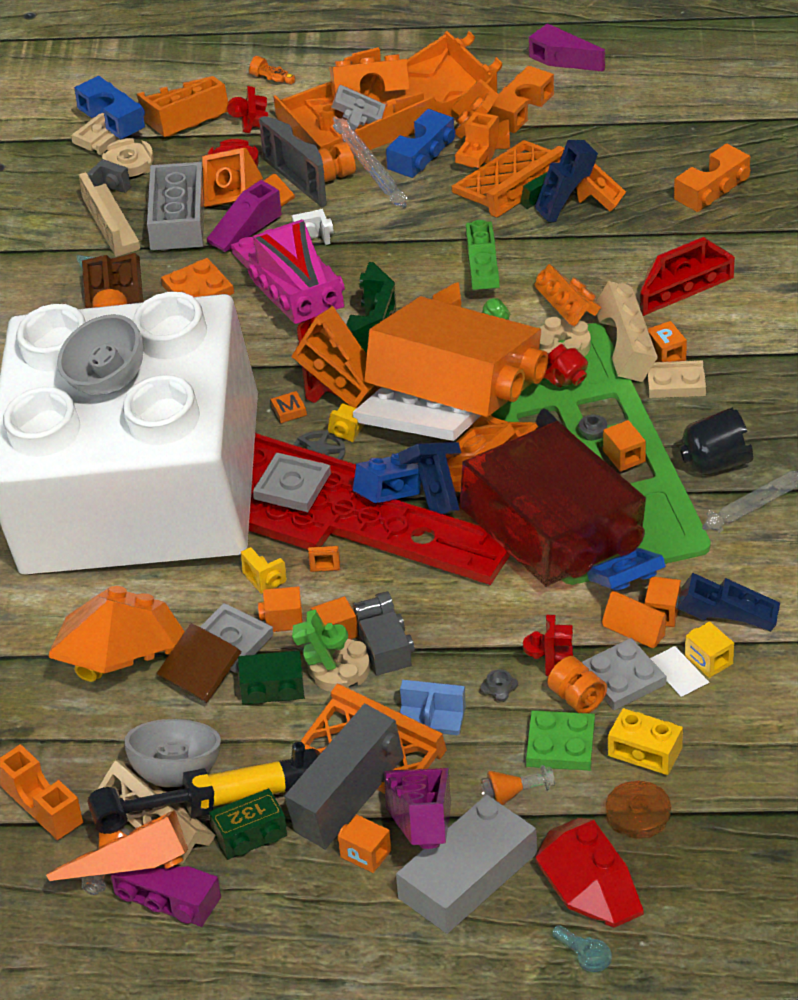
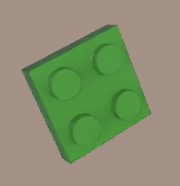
M532 710L526 767L591 771L595 714Z

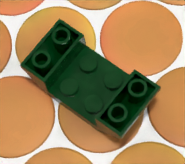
M368 262L365 273L362 272L359 279V287L364 291L361 298V309L365 310V316L350 315L346 324L366 354L369 329L397 312L395 282L374 262Z

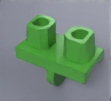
M315 609L307 612L306 622L293 625L292 637L297 646L311 642V644L304 645L303 654L308 665L323 662L328 671L336 669V663L332 657L336 649L342 650L344 648V644L348 639V632L340 624L333 625L328 623L324 625Z

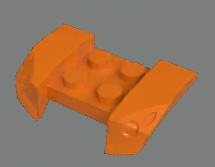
M481 415L467 428L468 431L456 441L459 442L461 454L447 460L455 492L468 491L485 475L480 466H483L490 460L489 456L495 451L504 448L508 443H521L538 428L536 422H509L492 415L489 417Z

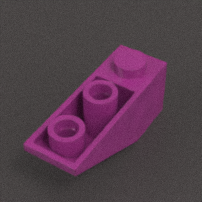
M547 23L529 36V57L547 66L593 71L605 70V49Z
M263 180L244 190L207 237V242L226 252L231 249V244L239 242L244 237L251 236L280 217L282 212L279 190Z
M189 866L111 873L114 893L120 899L126 902L132 901L141 904L153 912H162L176 917L183 923H192L202 927L221 899L218 877Z

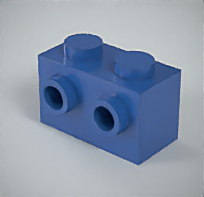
M398 453L392 454L391 457L370 458L369 461L356 463L353 491L375 504L420 494L421 476L418 465L400 464Z

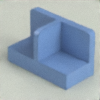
M402 680L400 687L401 714L443 734H460L466 708L465 686Z

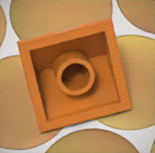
M246 148L202 156L204 207L208 208L234 203L244 190L263 179Z

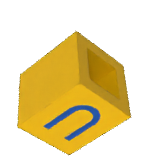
M709 621L699 628H694L686 635L685 657L708 678H711L733 664L734 642Z

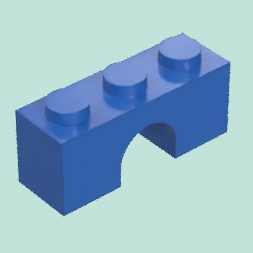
M94 77L74 87L77 108L90 118L104 113L106 129L120 140L145 128V111L142 105L132 100L102 77Z
M427 109L414 121L415 138H407L400 135L386 148L387 169L414 178L454 140L456 134L454 117Z

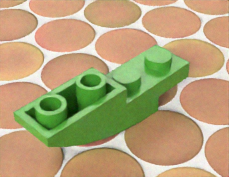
M475 220L472 223H466L472 289L500 288L492 221Z

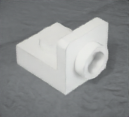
M323 209L292 215V222L304 220L311 239L322 237L325 245L331 244L330 234H334L333 224L330 218L326 219Z

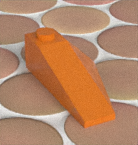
M173 810L135 828L126 837L115 838L99 847L98 850L94 852L92 850L51 870L46 876L49 881L150 869L162 864L165 869H168L183 861L181 855L187 852L188 847L177 814Z

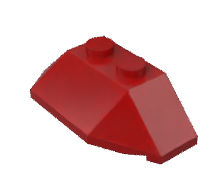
M705 237L658 255L648 268L640 292V310L642 315L645 316L733 279L735 257Z
M577 818L548 831L535 857L536 863L568 909L592 919L605 921L606 925L613 928L644 915L642 904L627 865L594 819Z

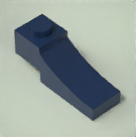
M567 140L560 162L550 163L535 205V209L548 222L557 221L560 211L572 191L585 176H590L598 153L585 140Z
M692 573L682 586L677 609L704 621L707 617L731 619L771 632L777 624L780 602L727 578L719 585Z

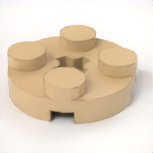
M132 138L117 140L107 146L108 151L102 154V159L127 167L129 177L149 173L150 165L154 161L153 150L150 144L142 141V144L135 143Z
M549 317L545 320V324L540 327L539 349L546 351L547 354L560 344H563L567 349L576 348L584 357L590 351L591 336L587 323L579 321L574 327L565 319Z
M347 639L342 650L336 649L332 657L335 663L342 662L345 664H341L339 668L336 667V669L328 671L323 662L308 665L310 678L312 677L315 680V684L319 688L330 692L337 683L349 688L350 685L358 682L359 686L366 680L370 672L366 645L360 641Z

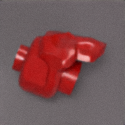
M560 344L548 354V365L544 378L560 388L571 384L577 386L587 377L585 371L588 367V361L576 348L567 349L563 344Z

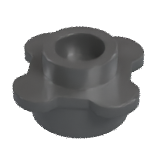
M496 669L487 675V682L481 684V691L484 694H491L499 701H504L508 699V694L511 690L518 687V681L512 678L508 671Z

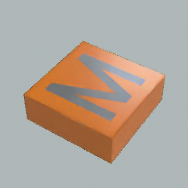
M297 391L270 399L271 407L280 423L307 415L306 407Z

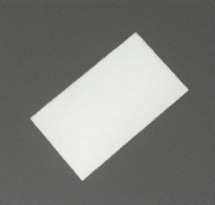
M676 646L650 658L667 676L666 681L681 697L710 683Z

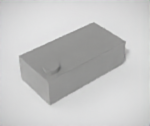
M202 162L150 165L147 215L150 250L166 251L177 248L203 247L204 188Z
M485 795L448 828L446 843L440 844L437 848L423 849L396 873L398 899L448 934L537 854L536 828L490 796Z

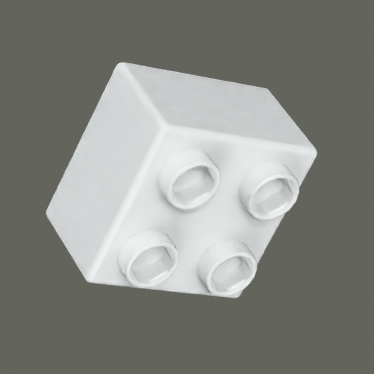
M165 292L157 294L143 303L77 309L67 304H50L39 307L28 315L14 316L9 320L0 371V525L19 573L28 575L240 555L241 551L247 549L258 391L235 304L231 296L219 294L193 297L183 292ZM116 314L130 318L137 325L141 333L144 351L143 360L136 376L125 387L113 393L94 395L79 391L64 380L57 366L58 354L63 343L73 331L87 321L103 315Z

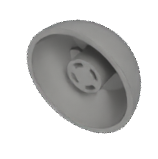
M103 315L87 321L73 331L63 343L57 360L60 375L72 387L84 393L103 395L120 390L136 376L141 366L144 351L141 333L137 325L130 318L123 315Z
M163 719L141 724L130 730L124 740L126 754L134 770L146 781L164 788L182 787L183 772L205 768L208 773L217 760L221 744L219 733L212 727L200 722L184 719Z

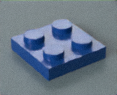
M637 548L586 569L589 581L616 591L630 586V581L637 578L648 579L657 575V570L666 567L663 555Z

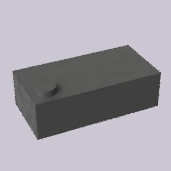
M364 703L284 795L293 828L297 834L326 850L337 837L341 828L349 823L384 781V771H392L399 764L404 755L394 719Z

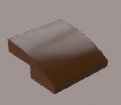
M136 253L112 259L107 255L82 260L86 308H92L94 296L106 289L122 292L127 298V304L143 303L140 257Z
M191 623L156 674L163 680L182 688L189 695L207 703L242 651L220 637Z

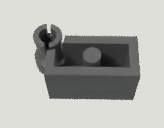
M386 591L376 594L375 598L357 603L354 602L353 611L357 617L358 636L361 642L366 645L369 661L376 676L412 666L411 653L415 652L414 643L411 635H405L404 633L405 625L400 613H395L390 593Z

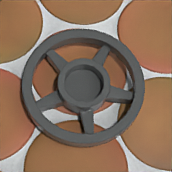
M328 430L306 433L297 437L293 444L295 446L302 444L308 450L328 456L330 453H340L337 457L340 460H343L345 456L343 440L329 433ZM312 438H320V439L317 440V441H310V440H309V439H312ZM327 439L335 441L339 446L329 445Z

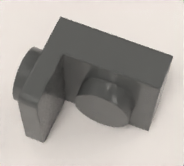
M102 159L88 173V177L94 187L106 184L108 188L122 193H126L131 188L128 168Z

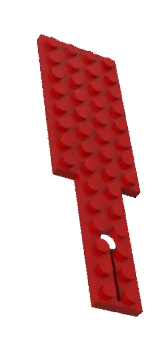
M255 433L249 531L307 550L309 547H321L329 535L334 534L488 585L493 583L515 549V546L510 544L500 532L396 499L375 504L353 491L356 464ZM276 452L330 465L331 474L308 512L254 499L253 490ZM425 531L434 535V539L426 544H419L412 540V536H421Z

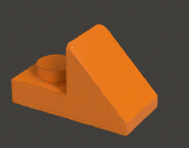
M594 164L590 176H585L576 186L579 203H582L589 195H592L609 211L617 206L626 193L620 185L596 164Z

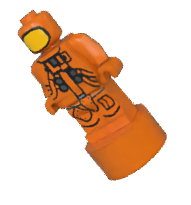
M256 55L250 63L249 73L254 76L261 77L263 75L267 77V80H274L275 82L285 81V83L290 85L296 81L294 75L288 74L280 66L272 67L268 65L265 58Z

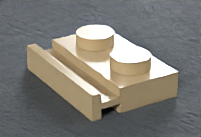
M104 113L98 114L71 135L73 144L90 151L96 150L99 155L107 150L109 144L120 140L106 129Z
M703 360L655 362L647 374L649 398L706 396Z

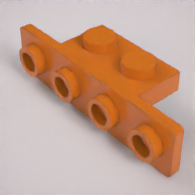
M548 264L538 274L534 286L570 325L575 327L586 311L596 316L601 309V306L594 300L596 295L588 290L587 286L577 278L573 277L572 280H569L561 275L551 264Z

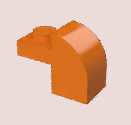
M476 111L465 123V142L455 154V163L471 168H480L483 163H488L492 160L498 140L499 116Z

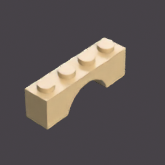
M608 281L596 302L601 306L597 313L599 323L617 327V341L612 356L613 364L619 377L643 382L658 358L633 288L625 283L618 284Z

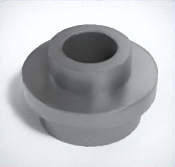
M596 414L587 415L579 421V431L587 440L595 441L603 437V429L608 428L606 419Z

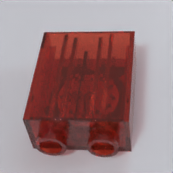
M559 421L550 423L462 462L460 508L545 587L569 576L572 578L581 577L593 565L616 554L621 556L628 555L635 551L643 541L645 535L643 521L646 497Z

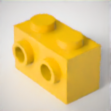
M625 708L621 710L608 734V756L665 775H669L683 746L682 726Z

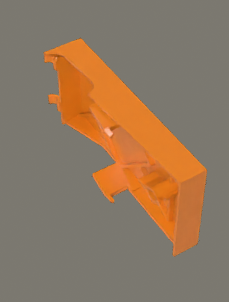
M445 31L443 36L407 59L410 89L383 92L381 91L380 80L375 74L368 73L363 76L360 81L361 94L386 104L383 116L379 120L370 124L365 122L364 126L359 124L356 130L349 133L344 132L348 119L343 117V112L331 107L334 100L331 81L281 100L274 95L275 115L279 121L291 125L294 136L299 137L304 142L316 145L318 150L326 148L329 151L332 145L346 142L350 146L353 156L391 143L400 135L406 137L414 134V121L427 109L454 118L459 117L452 107L479 79L483 80L497 92V72L501 69L502 62L497 57L491 65H483L465 48L471 45L475 39V36L470 31H468L467 36L463 39L455 38L448 31ZM376 47L353 53L352 56L346 57L344 60H350L351 64H360V58L375 57V62L381 61L380 49Z

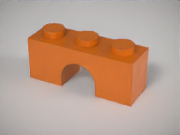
M399 54L386 55L384 56L385 61L375 62V57L360 58V64H351L350 60L335 61L336 66L329 67L332 96L335 97L339 85L361 93L360 81L368 73L375 74L379 78L381 91L383 92L410 89L407 59H400Z
M528 65L521 73L517 74L510 84L503 88L488 113L499 116V123L509 119V132L516 133L528 121V104L542 107L554 95V74Z
M726 143L710 154L709 172H703L691 167L674 178V199L699 212L750 177V155Z
M21 744L0 757V786L56 840H59L83 824L78 797L60 780L50 785L42 773L40 762Z

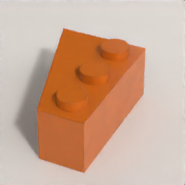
M214 76L184 82L183 88L168 91L167 87L159 88L160 93L145 96L144 92L137 93L138 103L142 105L145 111L144 122L164 137L174 136L181 130L196 127L203 121L216 119L223 113L228 112L225 84Z
M333 306L319 314L291 357L349 406L358 408L379 387L364 382L367 354Z

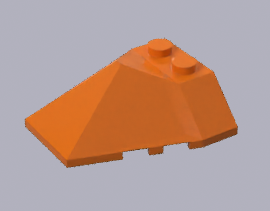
M111 586L66 616L49 651V658L105 674L132 666L134 659L144 657L146 661L152 660L155 653L160 651L169 655L185 631L165 602L154 599L150 594H134L127 592V589L124 587Z

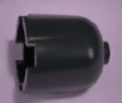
M732 407L689 424L683 433V445L679 446L684 463L690 462L693 469L698 473L712 474L752 462V445H745L742 434L747 432V428L738 410H734Z

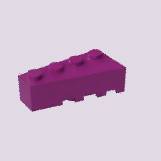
M449 768L384 771L386 809L411 845H420L424 849H433L439 847L440 844L446 843L451 810Z

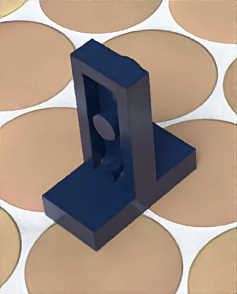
M459 442L420 443L398 453L400 464L418 465L429 510L446 516L460 510L447 463L448 459L461 454Z

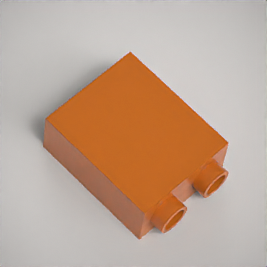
M420 296L369 329L364 382L489 417L508 401L515 402L521 392L530 384H539L547 369L548 354L546 351L539 349L540 328Z

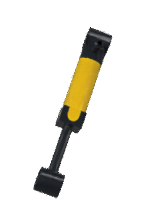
M295 742L292 745L291 759L207 774L205 768L183 772L182 790L129 800L120 798L115 788L103 787L92 792L88 797L87 803L96 829L104 834H111L122 829L128 820L126 813L185 802L191 818L209 815V812L215 806L233 803L268 788L273 795L287 793L321 753L316 749H305V745L302 742Z

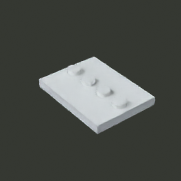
M384 387L378 389V391L353 411V417L358 420V423L451 441L457 439L481 416Z

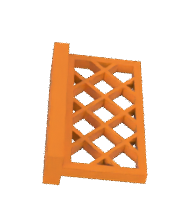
M523 140L452 185V192L487 206L490 215L497 218L520 203L523 185L548 172L550 163L560 162L564 147L557 146L550 150ZM493 183H495L494 185L481 186V185H485V184H493Z
M338 683L330 692L331 701L300 741L304 743L305 749H315L310 746L313 740L327 736L330 744L332 741L331 734L339 733L349 722L350 718L365 703L396 721L404 755V766L394 768L393 770L428 769L435 758L440 760L447 751L443 733ZM335 711L346 716L347 722L333 726L328 724V720ZM326 747L319 748L316 750L322 753ZM416 751L426 754L421 762L407 764L405 754ZM382 782L376 790L385 794V783Z

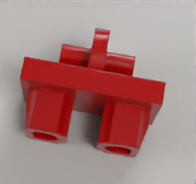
M247 86L246 100L242 97L230 99L227 103V111L233 117H242L243 132L250 133L252 126L260 128L259 118L263 116L268 117V112L265 111L267 97L255 95V87Z
M546 615L545 635L534 631L524 638L523 650L527 655L534 659H539L545 655V676H549L555 665L562 659L573 656V625L556 624V615Z

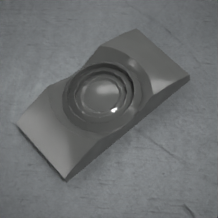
M266 116L259 118L263 160L320 207L326 206L323 161L316 145L304 142L299 137L294 136L291 125Z

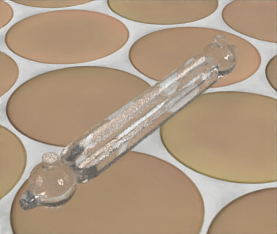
M333 117L334 130L338 134H342L343 141L350 146L352 153L383 192L390 195L391 202L394 205L406 208L405 200L407 197L405 193L398 190L396 182L357 133L350 129L349 123L345 119Z
M798 470L789 471L724 506L719 514L713 513L711 510L706 513L708 517L702 529H710L721 533L724 531L722 528L724 523H732L797 488Z

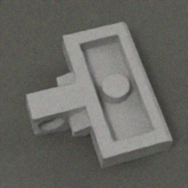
M339 85L331 107L344 113L343 117L348 119L344 132L349 133L356 130L359 124L364 126L365 122L370 124L381 119L386 104Z

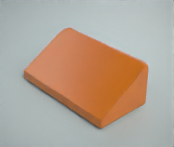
M612 591L605 609L602 625L645 646L655 648L665 636L666 614L616 591Z

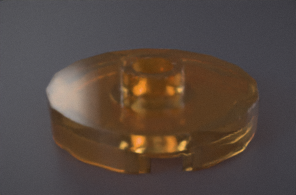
M640 780L630 781L615 787L608 795L605 812L608 823L616 832L621 834L622 831L629 834L631 838H647L662 832L666 827V823L671 817V803L669 796L659 786Z

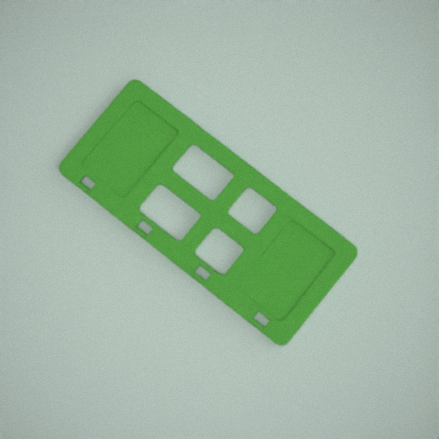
M598 323L587 324L591 336V347L585 356L588 361V367L585 371L587 377L579 385L571 384L560 388L543 377L539 384L532 383L526 387L515 402L508 401L491 414L504 421L519 422V418L539 414L541 409L545 408L548 411H556L564 425L567 434L561 436V445L550 451L542 452L533 442L528 441L527 438L521 443H508L504 448L522 490L544 480L537 463L539 460L574 453L582 464L593 491L575 495V497L587 504L593 512L603 514L605 520L600 527L607 531L608 539L601 544H592L595 554L589 560L575 562L564 557L560 563L555 564L562 581L570 585L589 582L586 569L637 548L663 555L664 562L667 564L705 555L710 551L711 541L631 379L617 375L612 361L615 347L605 327ZM608 398L617 399L626 419L631 422L646 440V460L653 472L654 478L624 485L614 484L598 450L599 447L603 446V437L595 441L587 440L579 431V421L583 416L578 405ZM598 533L593 535L595 538L601 537ZM582 550L576 551L579 555L584 553Z

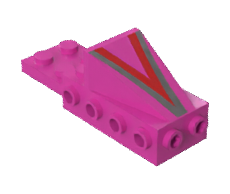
M303 219L275 229H268L253 237H244L239 242L231 244L233 255L248 269L250 278L294 324L317 317L331 306L335 310L345 307L342 291L345 290L343 280L332 271L329 265L326 266L316 254Z

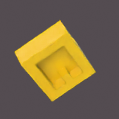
M342 403L337 411L332 410L328 424L329 433L354 442L365 425L358 423V420L353 417V411L357 408Z
M251 547L241 551L243 574L260 594L265 589H273L286 582V568L282 558L267 563L266 559L263 556H258Z

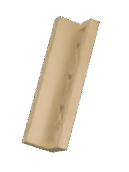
M86 172L79 174L82 198L115 257L140 250L138 238L107 185L102 184L94 187Z
M119 760L114 761L98 789L112 787L118 778L122 786L120 798H123V800L166 793L162 787L143 779L130 763ZM180 803L152 808L153 810H142V813L139 814L126 813L127 821L137 828L150 822L152 816H162L175 810L188 847L187 852L181 855L183 861L176 865H183L195 844L209 846L216 836L196 817L191 818L188 810Z

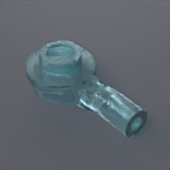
M561 925L556 926L553 930V937L578 953L579 965L584 970L599 972L608 968L611 964V950L603 941L592 939L591 937L583 939Z

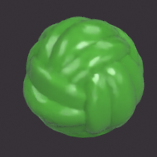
M499 298L489 299L483 306L482 313L509 320L511 314Z

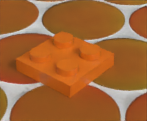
M208 258L161 277L162 286L167 292H183L193 297L219 294L230 296L234 294L231 282Z

